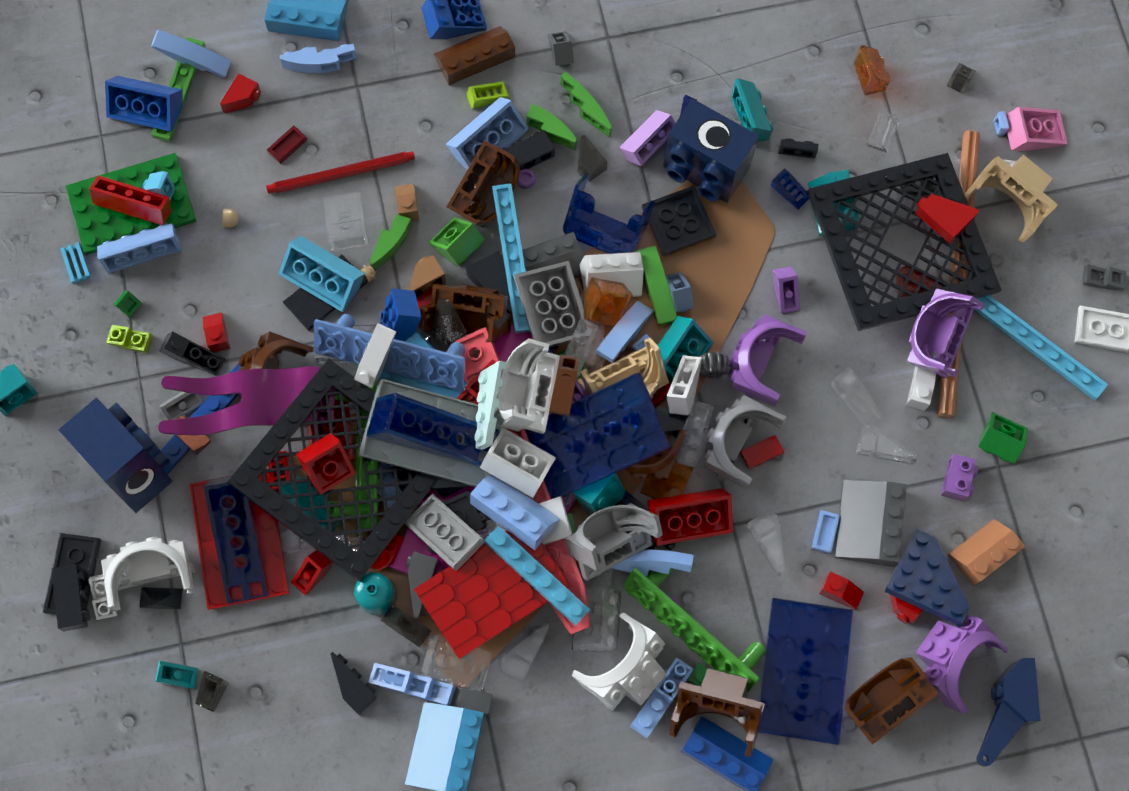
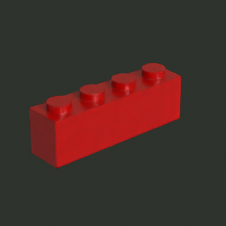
M99 175L89 188L92 204L153 223L164 225L172 212L168 196Z

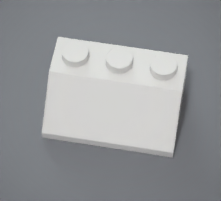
M640 252L585 255L582 259L580 270L586 300L641 297L644 269Z
M502 428L480 468L533 498L556 457Z

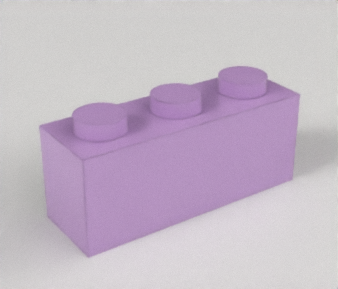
M656 110L619 147L626 160L642 166L668 139V134L675 125V121L670 114Z

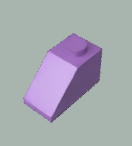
M791 266L774 269V289L781 314L800 310L797 274Z

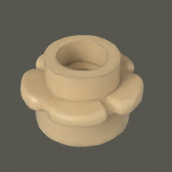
M363 265L361 271L365 273L364 278L367 283L375 281V276L377 275L375 270L371 266L366 267Z

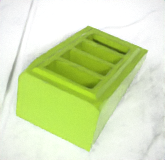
M504 81L469 86L467 91V98L471 109L493 104L500 97L509 99Z

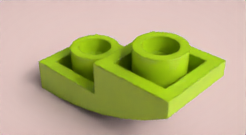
M112 325L106 343L127 350L148 353L153 335L148 332L135 331L129 327Z

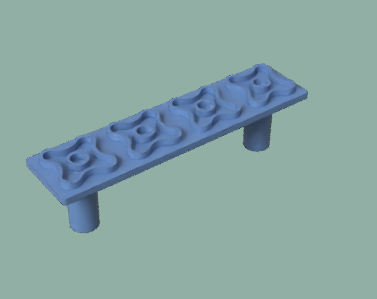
M343 314L336 324L316 319L314 321V352L360 364L372 333L353 329L355 319L349 314ZM394 339L383 371L462 391L464 388L465 357L462 356L465 353V347L459 342H454L447 352Z

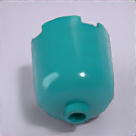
M369 572L364 575L360 582L357 581L354 587V596L358 605L366 613L381 616L388 613L394 607L397 590L393 582L379 572Z

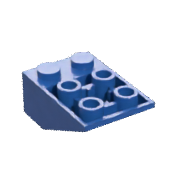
M426 0L421 7L430 39L447 40L487 29L479 0Z
M392 288L390 295L386 297V307L381 312L380 324L396 331L394 339L405 342L416 332L421 320V313L415 291Z

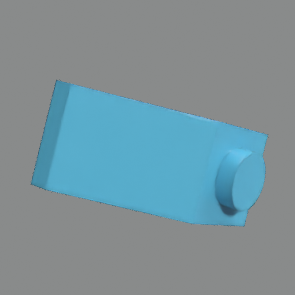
M165 171L150 173L149 178L143 183V189L168 196L170 200L175 191V186L168 172Z

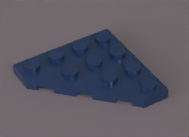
M916 529L886 586L885 592L962 627L970 606L936 538Z

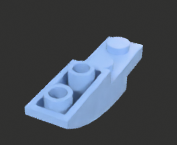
M344 44L334 49H324L318 53L316 47H305L299 51L286 52L280 55L283 68L304 73H325L341 70L339 63L357 59L353 44Z
M676 657L666 672V676L657 685L630 727L645 738H648L677 695L680 682L687 680L693 668Z

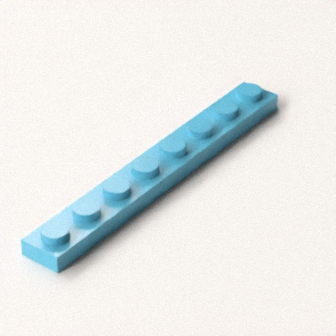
M512 184L492 186L515 334L530 332L513 276L514 274L526 271Z
M989 295L978 299L984 303L982 310L974 309L976 312L1094 401L1107 387L1108 384L993 297Z

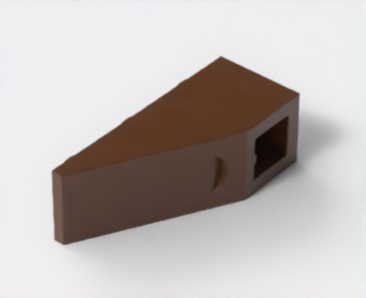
M560 355L549 413L569 416L580 358Z

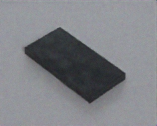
M341 254V255L338 257V258L342 259L343 261H345V262L349 263L350 265H352V264L343 256V254ZM363 278L359 289L367 284L365 278ZM301 287L283 301V304L307 331L314 327L316 319L323 320L336 309Z
M60 533L52 568L77 564L81 569H84L85 581H83V588L86 589L89 600L91 588L88 579L94 576L101 539ZM51 571L43 613L56 615ZM88 600L85 601L86 609L88 605Z

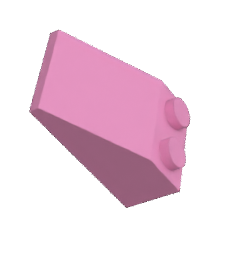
M1017 107L1006 114L1009 125L1007 134L1012 151H1031L1066 146L1068 144L1060 110Z

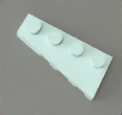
M498 361L479 374L478 382L480 388L477 395L478 412L476 414L477 431L474 437L476 449L484 450L493 444L497 421L494 414L500 404L497 394L499 388L503 387L504 379H500L502 369L506 370L507 362Z

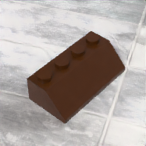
M498 26L436 52L433 55L448 85H451L515 58V45L508 32L501 26Z

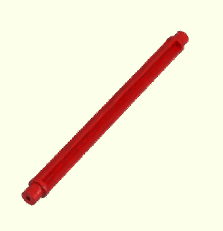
M405 151L273 182V184L267 185L266 188L268 194L280 193L407 163L410 160H414L415 156L413 151L407 153Z

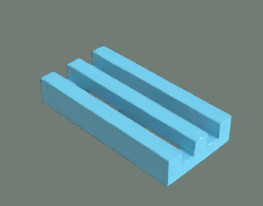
M79 242L73 246L68 245L67 248H60L72 284L91 278ZM75 250L78 251V255L85 275L83 276L81 275L79 265L74 253ZM69 252H70V255H71V258H72V261H73V264H74V268H75V271H76V274H77V278L74 277V274H73V271H72V268H71V264H70V261H69V258H68V255H67V253H69Z

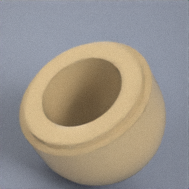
M224 209L223 227L232 228L236 226L239 221L238 214L232 209Z

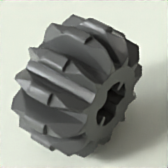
M717 351L704 353L699 356L702 357L699 373L702 377L716 378L729 373L730 360L725 353Z

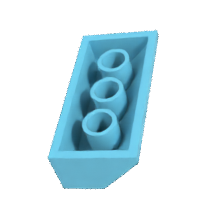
M300 236L289 242L278 275L343 312L359 290L365 273Z

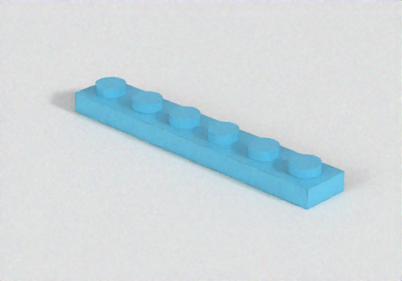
M497 526L484 540L486 545L575 626L590 611L583 602L502 528Z

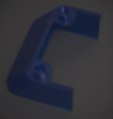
M585 174L575 185L564 221L563 232L565 235L574 232L577 241L608 254L634 253L647 228L655 202L651 201L642 215L635 214L629 219L628 224L594 211V197L584 192L589 176Z

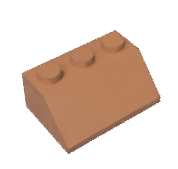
M993 519L949 553L948 556L971 584L975 586L1022 550L1025 545L1011 529Z

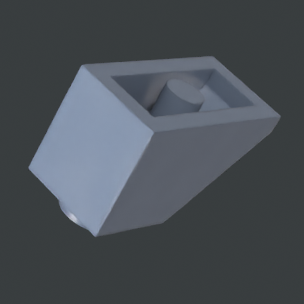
M682 272L667 275L666 279L675 311L685 312L690 308H694L692 288Z

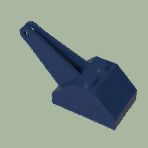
M1021 658L1012 663L994 682L993 687H991V698L994 700L996 709L976 757L977 763L980 766L986 767L991 765L1023 725H1031L1041 721L1035 658Z

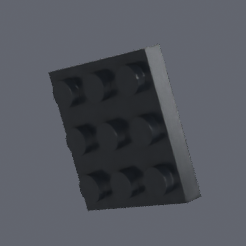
M695 186L642 204V210L663 257L716 237V232Z

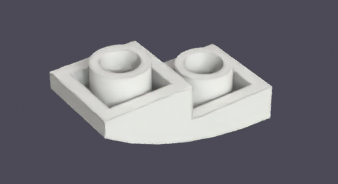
M103 574L89 577L96 620L117 616V611L108 608Z

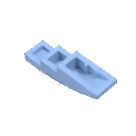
M161 30L156 31L151 45L152 48L183 65L188 63L201 71L207 70L222 79L226 77L231 63L229 59L209 49Z
M637 301L597 348L596 354L613 363L620 352L625 350L630 341L635 339L654 310Z
M642 550L611 568L630 573L636 568L644 576L648 575L649 570L669 574L670 568L691 572L694 555L675 551Z
M374 663L368 683L447 706L451 705L456 689L454 685Z

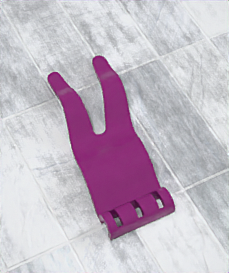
M320 367L248 369L210 378L165 376L161 381V386L164 389L205 396L237 393L241 395L242 400L238 404L211 414L193 418L163 420L159 423L158 430L163 434L197 436L219 433L245 426H273L320 370ZM331 388L329 392H335V389ZM335 395L329 396V406L334 405ZM322 399L317 407L326 406L325 399ZM331 409L330 414L332 420L334 419V409ZM327 410L316 411L317 421L328 420V417L317 416L318 413H327ZM313 412L308 416V418L304 422L314 421ZM321 424L318 426H329V424Z

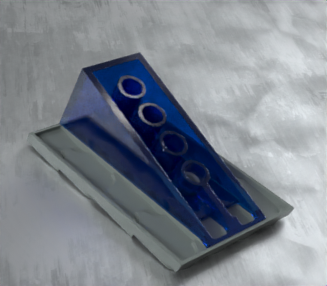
M379 379L358 456L472 487H477L484 478L492 475L480 468L491 446L484 450L476 449V441L474 439L477 431L476 414L478 412V404ZM499 410L494 414L497 421L493 443L502 428H504L500 427L501 415Z

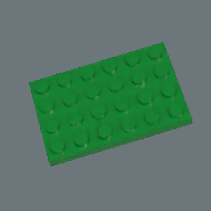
M176 153L99 175L143 189V183L149 178L150 173L168 172L175 186V191L170 200L172 212L165 224L172 223L174 228L197 222ZM97 176L65 185L85 255L97 252V246L102 245L106 241H116L125 235H135L142 230H151L158 228L160 225L92 204L89 188Z

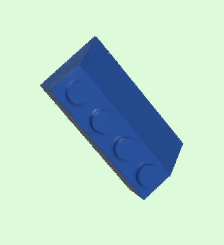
M116 76L105 81L107 118L166 131L174 129L183 108L182 89L122 76Z
M703 716L700 717L681 753L744 791H758L773 762L771 757L756 748H753L751 757H746L747 743Z

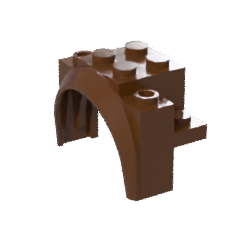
M484 140L446 207L483 228L485 224L497 218L492 186L512 184L514 193L520 175L519 165L521 162L510 153Z
M433 284L431 304L421 306L419 328L423 331H444L469 335L486 327L489 331L486 342H494L502 335L510 333L512 313H506L508 296L499 295V290L466 284L455 287Z
M269 331L261 335L258 347L242 354L239 360V371L248 369H277L279 365L277 360L278 353L281 354L282 351H288L306 357L307 353L313 352L314 347Z
M612 400L593 448L601 455H608L610 458L608 463L612 464L613 468L623 471V469L631 472L630 475L636 478H646L647 474L652 473L656 478L663 479L665 477L668 479L687 431L680 429L674 445L669 446L612 422L619 405L618 402ZM615 436H618V437H619L617 443H616V441H615V439H614ZM656 453H659L660 456L654 459Z
M906 657L891 663L860 686L847 699L845 710L873 745L939 693L926 678V674L912 657Z
M707 669L701 687L680 682L678 701L670 720V735L676 738L684 722L693 716L705 713L724 715L734 719L745 729L747 733L745 743H748L745 756L751 757L763 721L765 704L746 698L747 678Z

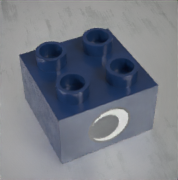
M692 98L668 134L663 167L666 168L665 172L672 180L678 183H684L687 180L698 186L699 193L707 200L716 202L718 199H721L728 203L750 169L759 135Z
M96 397L58 429L104 482L135 513L140 511L173 482L163 470L171 461L117 402L107 409Z

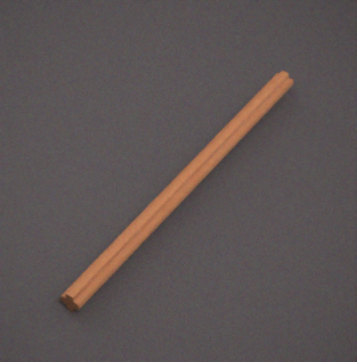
M967 130L963 134L959 182L964 194L976 180L980 133L978 131L972 132ZM975 192L968 199L966 198L968 205L973 208ZM958 240L956 246L963 249L960 240ZM954 250L952 258L960 262L963 254ZM965 257L963 264L968 266V261ZM951 262V271L955 272L958 265ZM960 267L957 275L967 279L968 271ZM955 278L953 284H956V283H959V282H962V281H960V280H958V279ZM954 310L948 313L947 315L952 316ZM961 344L951 367L958 371L956 377L948 375L947 378L941 377L937 413V416L940 418L952 419L955 416Z

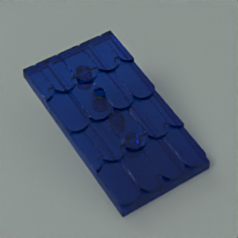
M635 373L571 404L569 416L554 413L548 415L546 430L543 434L525 429L531 444L556 457L543 479L551 499L563 498L670 448L641 373Z
M772 598L759 701L765 704L759 733L839 744L853 610Z

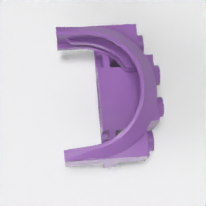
M936 289L931 301L926 306H922L915 320L908 341L912 345V350L907 361L918 368L932 371L943 378H947L948 375L956 377L958 371L951 368L974 309L982 310L984 303L973 296ZM954 310L952 316L947 315L948 313Z
M763 314L761 320L757 318L753 329L748 328L747 333H742L731 357L730 367L732 368L730 374H732L730 380L734 381L731 388L745 393V396L751 399L754 397L775 406L780 394L763 385L760 380L779 337L788 338L802 344L807 331L791 326L766 314Z
M969 614L966 616L962 627L957 625L954 627L937 621L916 651L918 657L927 665L924 673L939 693L937 697L948 708L962 714L967 712L968 709L960 697L959 680L963 666L970 654L983 643L990 649L993 646L1003 650L1004 653L1008 651V647L996 636L983 619Z

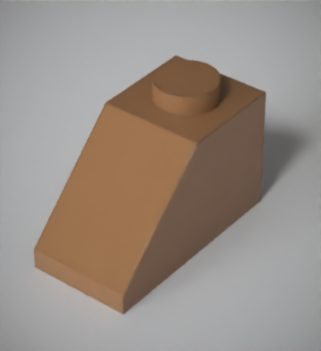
M414 184L395 186L399 215L410 218L411 221L419 220Z

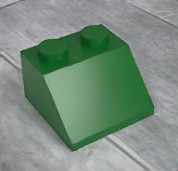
M992 412L980 437L978 447L986 453L999 456L1005 462L1015 464L1026 445L1028 428Z

